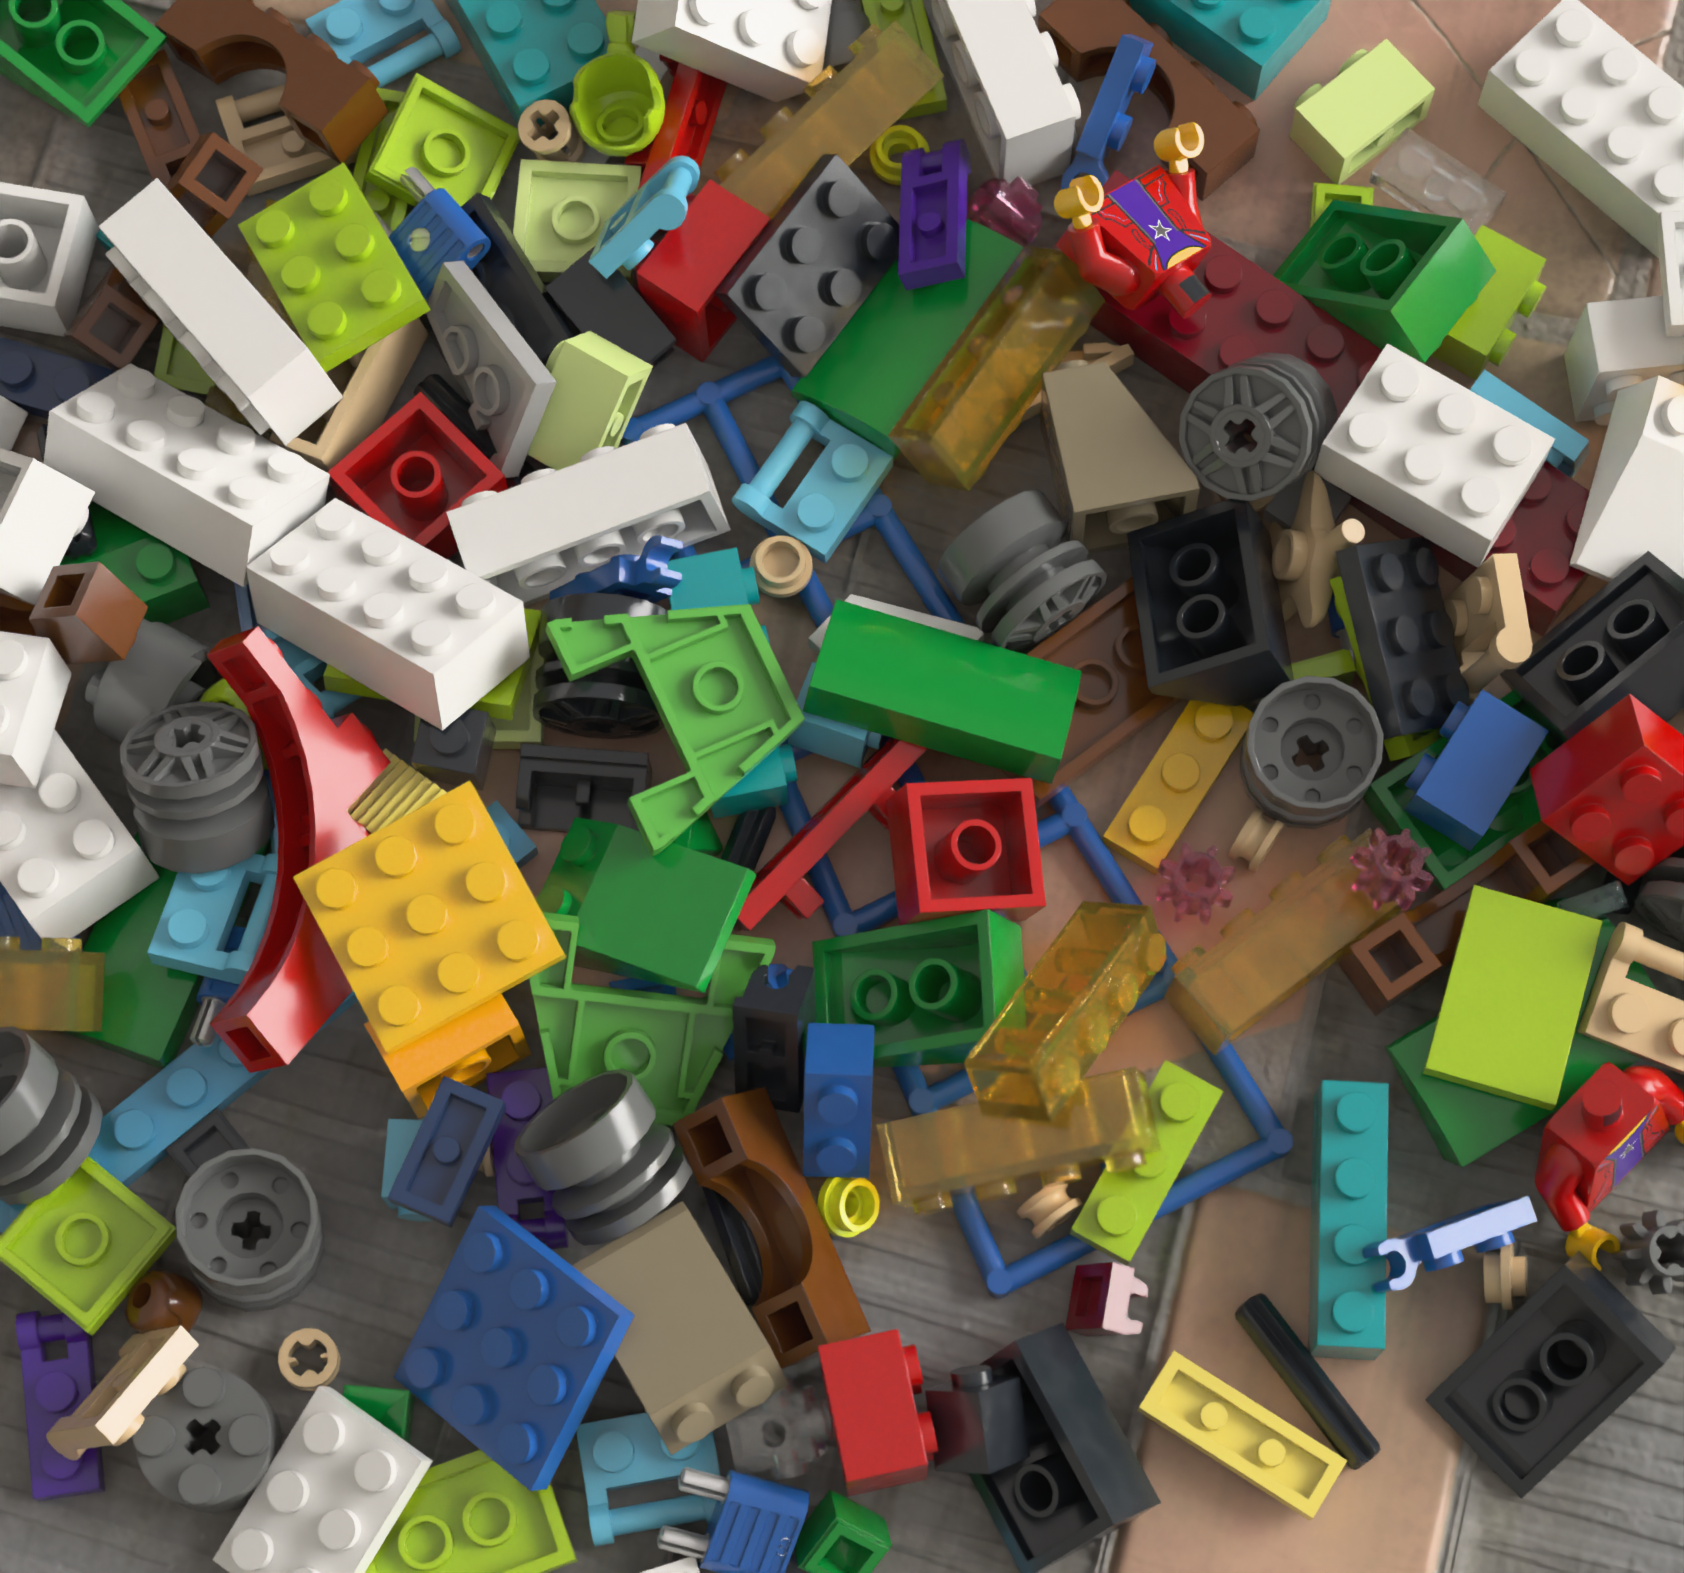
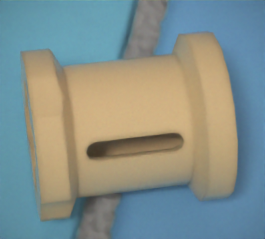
M545 99L529 105L521 114L518 123L519 137L523 144L535 153L538 160L581 162L584 158L586 142L580 137L564 106L556 101ZM537 118H541L545 122L542 127L536 123ZM557 131V136L549 141V136ZM564 145L570 149L568 154H565L561 149Z

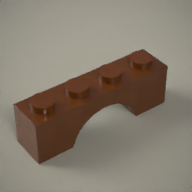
M176 0L155 23L157 29L167 37L166 43L176 58L217 85L234 75L256 69L275 70L286 74V84L279 106L302 140L339 164L345 162L389 113L376 90L380 83L367 67L356 60H352L349 64L343 62L323 39L313 33H310L306 38L300 35L289 20L272 7H268L264 12L256 7L252 0Z
M1055 0L1039 14V33L1047 31L1050 34L1057 51L1058 65L1077 83L1094 77L1106 76L1123 34H1133L1154 43L1149 57L1156 60V66L1147 88L1158 97L1166 110L1169 119L1167 129L1193 122L1200 126L1204 135V145L1200 154L1187 159L1188 168L1195 170L1196 193L1201 201H1204L1254 157L1260 128L1257 127V122L1252 113L1242 103L1238 101L1231 102L1215 87L1208 71L1195 61L1189 63L1173 48L1167 33L1156 23H1147L1131 8L1129 0ZM1161 160L1160 162L1169 169V162Z
M210 132L200 136L166 185V188L206 234L212 238L221 226L230 219L264 168L216 133ZM112 263L63 336L112 370L118 371L130 364L160 318L140 298Z
M101 562L53 566L35 606L0 594V631L49 638L66 665L125 660L128 651L135 643L137 631L148 606Z
M1541 820L1510 840L1489 859L1441 893L1409 911L1401 912L1350 946L1338 964L1371 1011L1377 1016L1452 965L1470 893L1474 885L1544 904L1583 879L1597 862Z
M763 1087L721 1097L674 1122L673 1127L698 1185L712 1189L725 1197L742 1215L755 1238L762 1262L763 1281L760 1295L753 1305L752 1311L781 1369L818 1357V1346L857 1338L870 1332L871 1329L766 1088Z

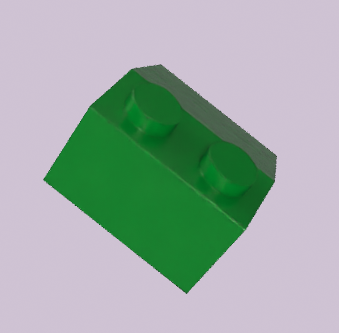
M0 0V74L88 128L167 42V37L121 0Z
M1332 200L1273 274V277L1381 350L1388 343L1417 361L1425 363L1431 354L1440 347L1445 336L1466 309L1476 301L1480 291L1494 275L1496 269L1463 218Z
M90 502L89 510L97 542L96 550L91 556L81 555L77 560L70 559L64 555L60 565L101 562L148 606L143 619L151 623L162 622L168 624L210 607L191 557L97 503Z
M575 817L561 843L560 851L541 892L536 898V902L542 912L578 916L579 930L573 966L705 993L757 874L748 868L675 843H671L661 853L651 856L640 831L619 824Z
M987 909L812 941L813 967L815 968L816 1023L874 1025L873 1068L973 1063L1030 1053L1021 926Z

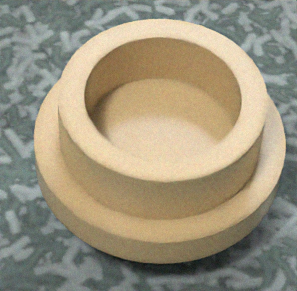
M780 535L765 539L754 549L750 558V567L753 566L758 589L772 597L784 598L799 593L807 586L812 576L813 565L809 550L802 542L790 536Z
M1512 1243L1501 1247L1500 1250L1484 1252L1486 1303H1502L1503 1310H1514L1515 1297H1527L1528 1293L1526 1256H1514Z

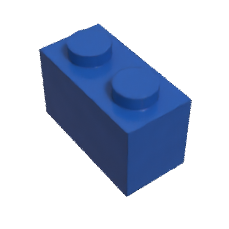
M1483 689L1470 706L1458 701L1438 734L1448 739L1436 759L1425 753L1405 784L1415 793L1404 810L1471 851L1487 831L1549 730Z
M808 1023L804 1075V1176L869 1178L874 1025Z

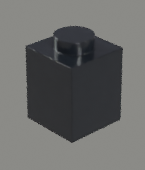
M468 709L443 731L421 718L411 759L415 770L431 781L456 786L471 781L476 790L483 791L496 734V727L489 713Z
M988 1365L965 1366L952 1370L950 1372V1381L925 1390L927 1411H930L938 1446V1452L933 1453L935 1471L991 1474L1030 1457L1020 1376L992 1375L991 1367Z

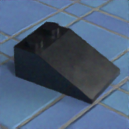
M1578 1250L1425 1400L1522 1499L1658 1371L1676 1347Z

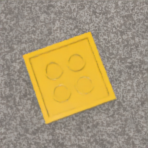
M471 781L460 785L293 876L385 1052L389 1055L567 958Z

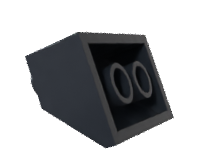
M1228 499L1127 533L1147 684L1152 694L1228 706H1239L1264 698L1280 684L1294 680L1278 580L1274 576L1272 569L1273 550L1270 533L1249 501Z
M1649 551L1532 645L1530 657L1514 669H1505L1499 674L1540 724L1549 730L1548 733L1559 746L1628 694L1634 696L1666 722L1670 721L1684 708V579Z
M1063 1322L1015 1340L979 1364L990 1366L992 1375L1020 1376L1030 1457L991 1474H968L1021 1573H1038L1116 1531L1161 1503Z

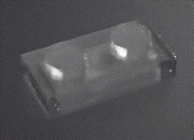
M1407 127L1372 170L1369 180L1370 183L1412 211L1463 218L1474 236L1481 224L1486 226L1503 204L1507 194Z

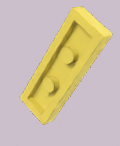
M1173 1351L1137 1410L1309 1521L1314 1518L1348 1461L1176 1351Z

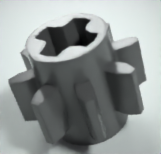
M1662 1210L1643 1212L1642 1225L1636 1222L1620 1225L1619 1229L1625 1237L1621 1242L1620 1251L1613 1253L1612 1258L1621 1261L1622 1266L1629 1273L1625 1281L1626 1285H1643L1649 1281L1652 1295L1672 1293V1280L1684 1282V1219L1671 1220L1665 1223V1216Z

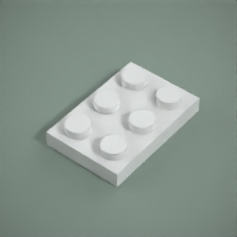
M318 1386L269 1466L264 1478L255 1489L220 1546L213 1561L229 1573H365L433 1461L333 1388Z

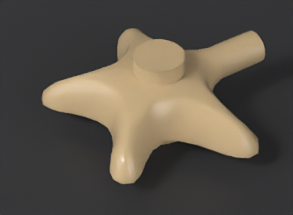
M1311 470L1307 473L1304 480L1297 513L1291 528L1287 529L1277 522H1272L1269 527L1273 549L1272 569L1274 576L1278 580L1284 622L1286 623L1298 611L1302 625L1305 628L1315 627L1324 619L1328 611L1333 593L1329 580L1341 575L1335 552L1355 546L1365 535L1362 523L1354 518L1345 520L1335 528L1326 486L1319 474Z

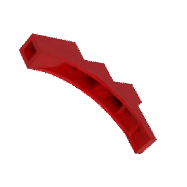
M259 626L222 639L206 655L245 704L251 720L255 724L269 768L276 804L278 865L273 903L265 933L254 960L236 992L218 1015L209 1023L249 1073L288 1065L353 991L293 876L369 836L366 829L360 823L353 820L346 810L391 763L377 745L373 733L368 727L360 723L353 712L333 719L328 717L323 710L319 698L304 686L284 660L280 648L274 641L266 637Z

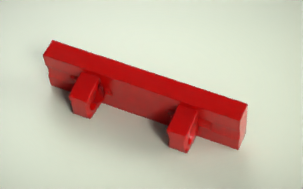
M659 55L660 61L665 64L674 80L665 104L664 122L654 141L641 151L626 156L624 162L626 165L642 167L643 175L638 190L667 161L675 156L682 155L691 158L696 162L700 170L728 82ZM658 230V232H668L667 230Z
M890 737L757 873L733 930L735 932L741 930L750 931L779 901L797 919H808L824 903V900L803 876L866 811L885 829H889L886 801L897 792L892 785L928 748Z

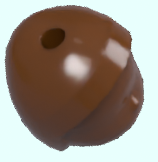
M166 1270L149 1271L135 1283L127 1295L125 1315L130 1326L142 1334L148 1331L180 1325L189 1333L200 1315L203 1297L200 1289L184 1276Z

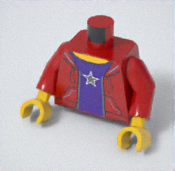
M1191 122L1178 125V127L1164 129L1156 136L1154 150L1161 160L1169 162L1168 170L1165 171L1160 165H1157L1105 195L1099 180L1093 175H1086L1072 179L1069 183V188L1060 190L1055 196L1054 208L1058 215L1065 219H1072L1071 224L1056 244L1057 247L1078 266L1079 274L1084 281L1107 291L1126 309L1136 311L1162 295L1183 319H1186L1196 313L1212 295L1193 273L1212 247L1211 238L1203 228L1197 205L1195 170L1188 168L1187 162L1188 158L1199 155L1204 145L1203 132L1196 123Z
M1610 1062L1603 1064L1555 1113L1544 1127L1535 1172V1186L1560 1229L1564 1232H1569L1565 1245L1566 1254L1571 1258L1579 1250L1599 1271L1602 1268L1596 1259L1598 1248L1613 1254L1616 1251H1620V1243L1615 1235L1594 1227L1587 1222L1592 1210L1670 1130V1125H1676L1675 1137L1677 1141L1684 1145V1092L1663 1071L1654 1066L1627 1067L1622 1072Z

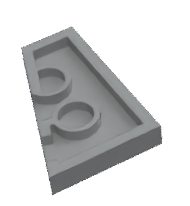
M464 261L443 262L427 303L431 309L426 313L452 375H464L474 400V403L468 410L476 430H488L497 454H494L490 461L505 475V478L517 477L557 381Z

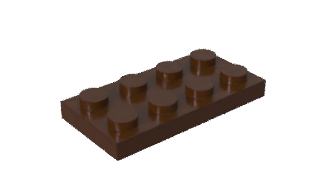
M1133 576L1026 654L1082 671L1066 743L1053 782L1049 784L1032 779L1035 809H1038L1182 700V698L1152 694L1148 688ZM1001 770L1008 779L1028 778Z

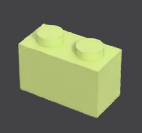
M1385 39L1370 52H1367L1365 49L1355 52L1342 65L1336 78L1324 87L1320 83L1311 86L1299 97L1293 107L1295 114L1289 137L1334 184L1340 185L1427 117L1435 88Z
M592 331L561 341L554 348L546 363L547 370L557 382L527 455L556 471L579 463L581 457L593 449L604 446L618 448L653 368L652 365Z

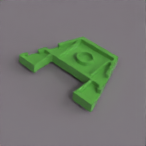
M750 604L668 610L667 614L629 617L628 614L604 615L603 619L573 622L571 618L555 619L546 625L545 631L569 682L628 657L633 658L687 773L631 796L628 799L627 805L651 856L661 853L801 727L805 720Z
M542 912L567 957L529 978L553 1100L588 1078L606 1071L625 1069L633 1073L655 1106V1119L652 1124L673 1126L674 1122L693 1113L723 1056L722 1050L733 1031L732 1005L735 997H743L750 976L756 968L761 965L769 967L775 955L776 945L774 940L730 934L707 986L704 998L571 983L579 930V918L572 915Z

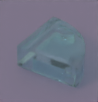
M1615 881L1557 902L1559 909L1594 919L1612 914V911L1623 909L1625 904L1628 903L1620 881Z

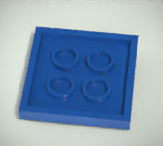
M495 1205L478 1206L394 1378L529 1491L544 1490L548 1488L635 1315Z

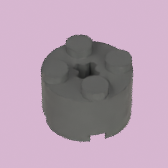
M143 619L137 631L135 643L128 651L125 660L110 661L107 668L98 670L91 677L87 685L85 700L94 706V722L98 731L115 742L122 744L128 731L148 715L173 705L199 701L202 694L208 688L223 679V676L206 656L212 648L165 623H151Z
M208 1367L194 1368L185 1372L184 1376L173 1388L163 1395H156L141 1412L144 1416V1421L132 1436L139 1466L149 1483L162 1495L190 1510L205 1513L227 1512L245 1507L282 1445L280 1420L267 1399L240 1377L226 1371ZM207 1429L214 1433L217 1432L215 1438L221 1445L213 1454L201 1449L203 1444L199 1438Z

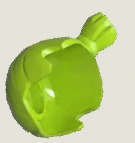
M614 10L607 12L605 26L610 42L607 46V53L581 67L573 80L574 99L572 104H570L569 110L576 130L582 140L604 155L613 157L628 156L644 149L656 137L664 122L665 100L658 76L647 61L635 55L636 47L632 43L636 16L634 11Z

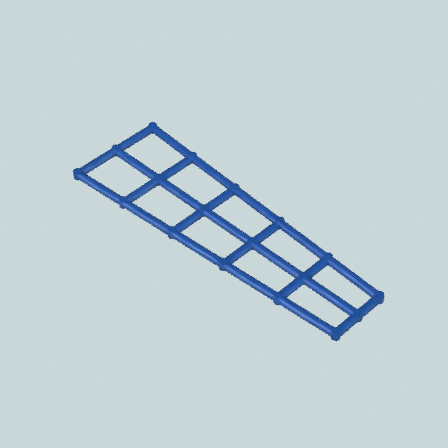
M770 355L714 382H703L698 386L697 390L636 418L631 417L622 436L621 443L625 446L640 440V436L652 427L662 424L678 426L704 414L741 485L750 484L760 470V467L726 403L779 378L784 380L791 391L801 377H792ZM878 487L842 541L876 526L930 614L966 624L892 508L891 500ZM773 493L770 497L771 502L781 507ZM764 527L769 538L773 536H778L777 534L773 533L772 531ZM690 545L679 552H675L671 557L674 560L697 555L694 545ZM751 557L740 561L741 569L750 567ZM813 569L809 583L799 592V595L818 629L832 614L834 607ZM885 736V737H884V740H883V742H882V745H883L890 737ZM789 737L781 745L788 744ZM791 745L795 762L814 753ZM916 762L897 780L900 787H903L906 783L926 782ZM796 781L787 783L788 804L779 806L792 837L811 818ZM1069 786L1048 800L1055 813L1037 822L1040 848L1067 835L1071 836L1156 974L1054 1024L1024 968L1028 1030L1031 1034L1028 1036L1030 1053L979 1061L929 1086L919 1066L892 1067L908 1104L909 1112L914 1118L986 1285V1290L990 1296L996 1299L1005 1298L1009 1293L1097 1249L1068 1234L1005 1265L938 1109L1044 1058L1101 1169L1104 1171L1118 1143L1066 1046L1171 995L1260 1139L1174 1181L1153 1221L1277 1159L1284 1158L1293 1146L1291 1133L1285 1130L1192 983L1188 970L1184 965L1180 964L1089 820L1085 807L1079 804ZM827 852L808 871L815 891L824 900L822 907L833 930L834 937L871 931L898 918L896 891L852 911Z

